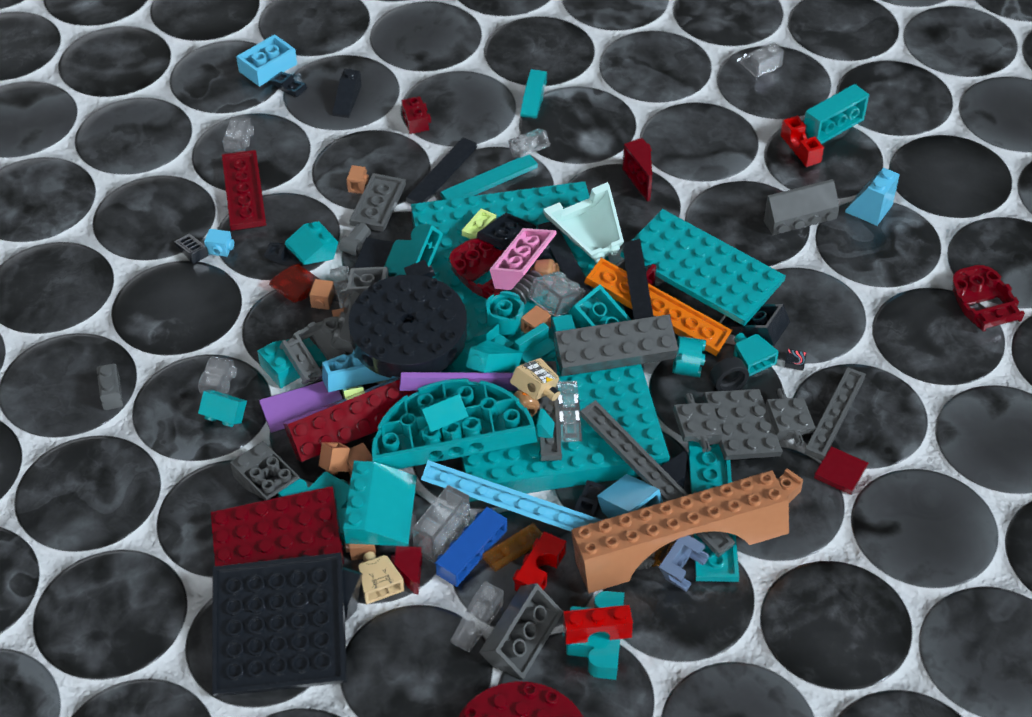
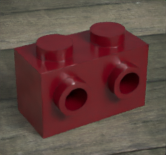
M421 96L401 100L402 114L409 134L429 131L431 117L427 113L426 103L422 102Z

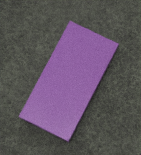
M322 381L259 400L269 430L272 433L285 429L283 423L343 398L339 390L328 392Z

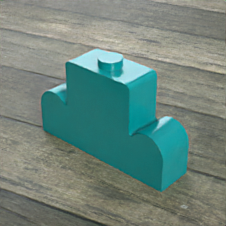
M420 224L413 229L411 240H396L384 266L388 269V276L406 275L405 267L424 259L427 265L430 266L443 233L433 225Z
M324 472L310 487L307 486L304 480L298 479L278 493V497L333 486L341 544H345L343 527L350 485L345 480L339 479L329 472Z
M601 591L594 599V608L624 605V593ZM572 606L570 611L592 608ZM596 632L589 636L586 643L566 644L567 655L588 657V671L593 677L617 680L620 639L610 640L608 633Z

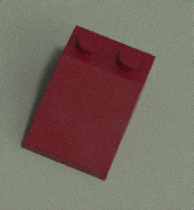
M643 138L624 144L622 170L648 202L651 199L652 150L651 146Z

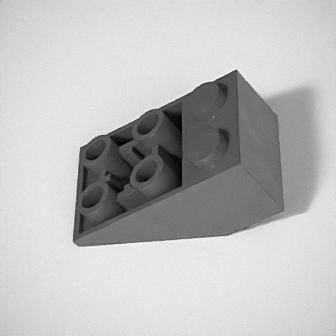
M264 441L230 462L233 477L246 490L264 500L270 499L300 479Z

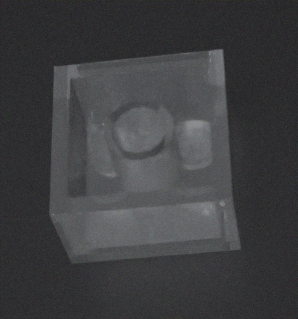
M557 271L535 277L528 298L556 317L568 313L576 303L583 299L586 290L581 288L577 282L567 278L564 273Z

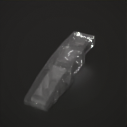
M558 381L557 385L560 391L558 401L561 442L582 441L577 381Z

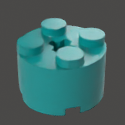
M501 291L498 295H491L486 301L487 326L498 323L501 335H516L517 331L521 329V318L524 316V302H522L518 294L510 291Z
M678 336V352L675 359H673V373L700 378L702 370L700 365L704 366L705 354H702V351L705 350L706 340Z

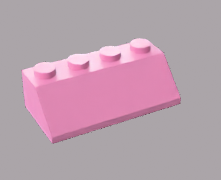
M523 228L490 268L494 288L512 290L557 234L556 230Z

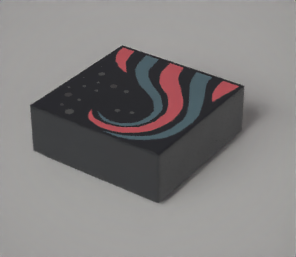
M788 349L784 367L803 371L807 352Z

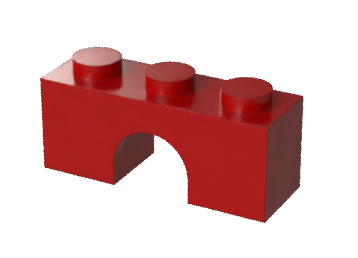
M799 116L783 120L780 136L806 167L821 163L824 146L816 137L807 139L806 125Z
M545 531L540 538H536L533 550L530 554H526L521 569H517L513 576L515 591H518L520 586L535 583L544 590L547 585V572L540 570L539 567L549 565L557 568L566 554L567 541Z
M630 605L564 611L563 628L566 644L586 643L589 636L596 632L608 633L610 640L632 638L633 621Z

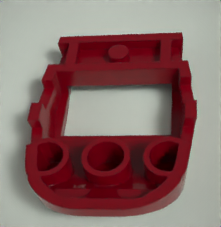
M470 239L451 252L449 260L454 274L473 293L488 299L493 294L495 296L500 294L501 291H506L495 289L492 279L483 285L474 283L475 280L490 271V268L505 250H498L494 248V245L480 239Z
M974 265L955 272L952 282L955 298L964 315L983 332L986 331V328L1016 320L1022 321L1025 313L1024 311H1019L1017 297L1013 296L1010 285L1004 284L1001 281V276L995 270L984 265ZM998 297L1003 303L977 311L969 307V305Z

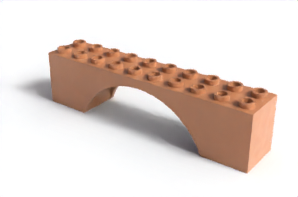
M773 471L761 473L571 529L575 561L588 593L629 582L635 570L648 556L664 545L688 535L712 531L726 532L741 537L749 545L789 534V499Z

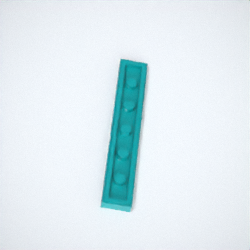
M528 153L440 192V196L443 200L475 196L538 168V163Z

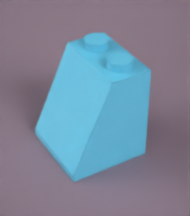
M882 168L860 190L845 212L878 226L893 205L900 174Z
M628 474L597 495L601 510L608 518L663 503L660 489Z

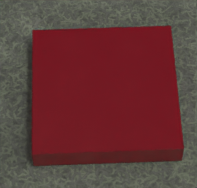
M831 446L817 469L814 479L852 495L868 467V462Z

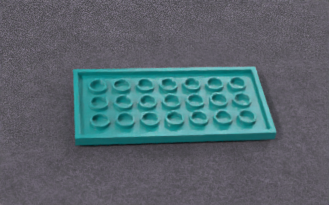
M664 209L633 239H640L645 266L656 265V277L743 326L749 322L785 281L786 275ZM623 250L621 251V256H620V257H622V258H624Z

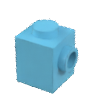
M209 229L204 240L208 254L228 257L230 250H233L234 247L231 232Z

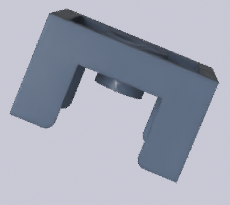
M689 535L677 539L659 566L664 578L687 592L691 582L684 578L686 571L682 568L689 557L704 565L709 559V555L702 551L705 549V545Z

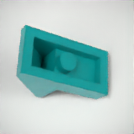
M498 323L484 327L472 337V340L478 344L489 340L514 349V343L500 334Z

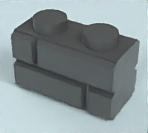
M116 364L98 366V386L103 409L121 408L123 406L120 376Z

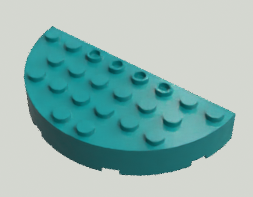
M469 379L442 380L418 388V392L409 397L408 395L404 396L389 409L379 423L378 432L373 439L372 459L373 462L395 469H403L427 464L428 460L438 462L537 442L536 429L527 408L520 403L516 396L506 389L481 380L480 383L470 382ZM454 393H459L468 417L430 432L425 418L421 416L419 408Z

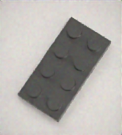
M373 173L349 220L350 225L356 226L357 224L364 223L371 230L384 232L406 186V179Z

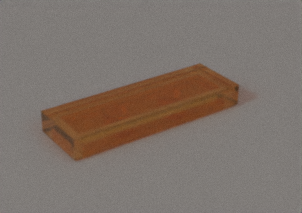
M532 523L483 553V559L496 572L533 549L536 538H540L543 533Z

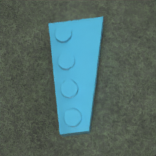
M354 350L350 355L342 354L322 362V380L328 392L396 378L395 376L388 378L371 371L360 362Z

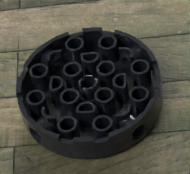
M398 275L378 281L358 296L349 314L350 339L355 355L368 369L388 378L392 376L400 377L401 372H441L459 357L465 347L467 315L464 303L451 287L431 277Z

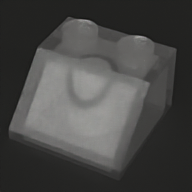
M773 42L737 57V61L755 77H759L782 66L784 50Z

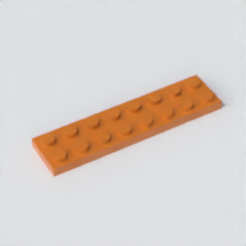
M601 258L588 274L584 283L594 289L601 284L614 300L632 309L627 271ZM648 284L654 317L670 314L675 334L681 337L706 340L705 350L717 356L732 330Z

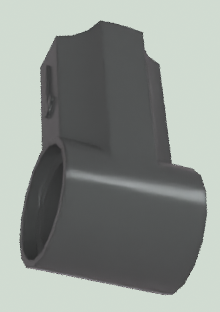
M364 223L357 224L349 236L342 237L339 250L358 256L366 237L368 238L371 234L370 228Z

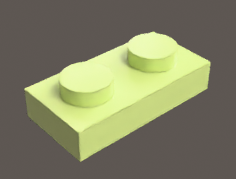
M480 209L462 229V236L469 239H478L477 232L495 221L496 214Z

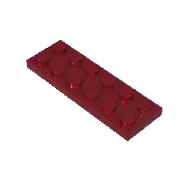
M256 150L222 154L231 231L267 226Z

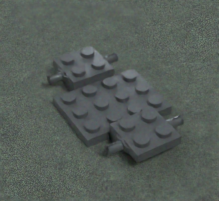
M783 388L776 390L779 399H767L766 403H764L760 389L704 392L703 400L705 403H695L693 394L690 393L689 395L688 393L684 396L687 404L674 405L673 408L683 442H699L703 452H709L711 444H719L724 460L779 457L783 452L779 440L794 438L796 446H802L805 442L801 435L814 433L816 427L804 397L788 398Z

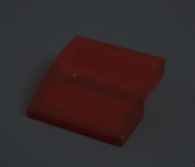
M295 264L275 276L269 282V285L295 303L308 297L315 279L319 278L301 265Z

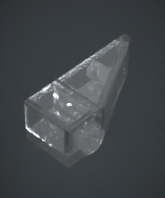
M486 581L482 584L461 619L451 639L452 644L467 652L471 651L504 605L502 589Z

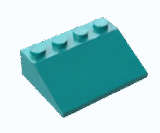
M354 461L343 527L345 544L408 547L417 476L373 461Z

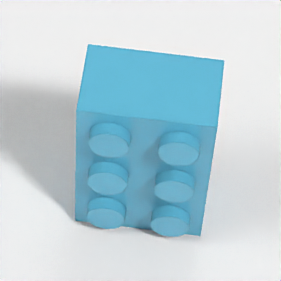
M275 34L236 56L239 72L258 86L270 81L278 73L285 72L297 65L295 48Z

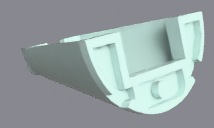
M608 182L592 188L590 198L565 209H563L559 202L543 210L546 218L594 259L595 262H598L601 258L604 259L610 254L616 255L621 251L620 246L624 240Z

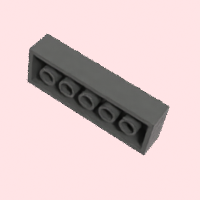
M670 314L557 331L553 339L561 376L675 359L678 352Z

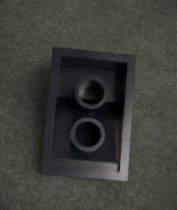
M764 304L745 326L727 316L721 324L732 330L731 334L734 336L743 333L748 338L758 334L774 346L789 325L790 320L783 304Z

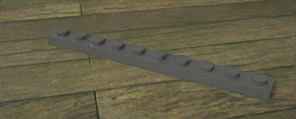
M596 400L580 411V416L645 483L660 489L664 502L689 495ZM726 532L696 533L718 557L734 546L735 543Z

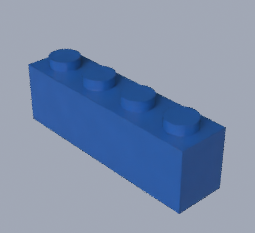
M489 507L479 512L471 525L463 529L460 537L451 542L448 550L438 556L435 562L436 575L457 587L507 531V518Z

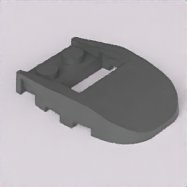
M338 317L325 318L317 323L312 322L304 329L294 333L287 342L286 340L282 341L280 349H283L301 377L302 384L322 379V371L306 348L303 340L312 336L327 360L342 354L350 355V353L332 346L334 342L332 335L335 328L339 327L340 324L337 322Z

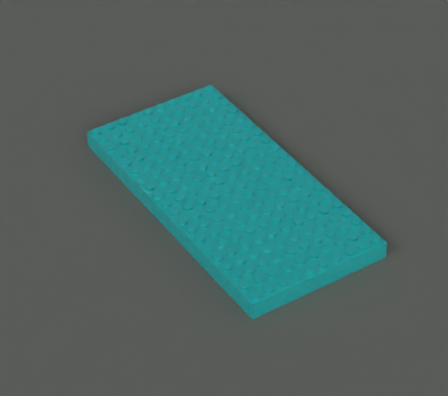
M585 181L411 204L414 228L420 224L433 225L443 233L431 263L436 275L432 278H436L451 287L459 295L466 309L467 337L465 347L459 357L451 364L457 373H483L466 367L470 348L478 345V343L472 340V337L487 326V299L469 290L451 268L449 260L451 252L462 243L470 240L462 236V229L480 209L496 214V219L507 212L536 226L550 222L544 215L543 210L560 202L563 209L590 198ZM560 230L584 276L587 277L598 262H595L594 259ZM606 256L604 259L609 261V257ZM490 271L479 277L474 283L483 285L492 279ZM560 271L559 277L553 283H547L548 287L546 289H542L541 293H537L536 297H532L524 305V315L536 305L549 312L551 315L549 338L552 340L554 339L552 317L568 315L569 310L576 304ZM616 301V303H617V304L623 309V311L625 312L623 304H621L620 302ZM520 329L514 336H502L514 343L515 340L525 333ZM556 351L542 360L544 362L556 361L557 375L559 377L557 385L560 391L558 401L562 460L541 461L540 437L537 436L539 410L532 417L536 429L537 442L460 457L464 473L525 494L585 485L587 480L596 483L619 480L626 474L638 477L639 475L580 416V411L596 400L660 466L670 460L641 364L561 376ZM511 371V372H490V373H514V371ZM468 496L469 502L480 501Z

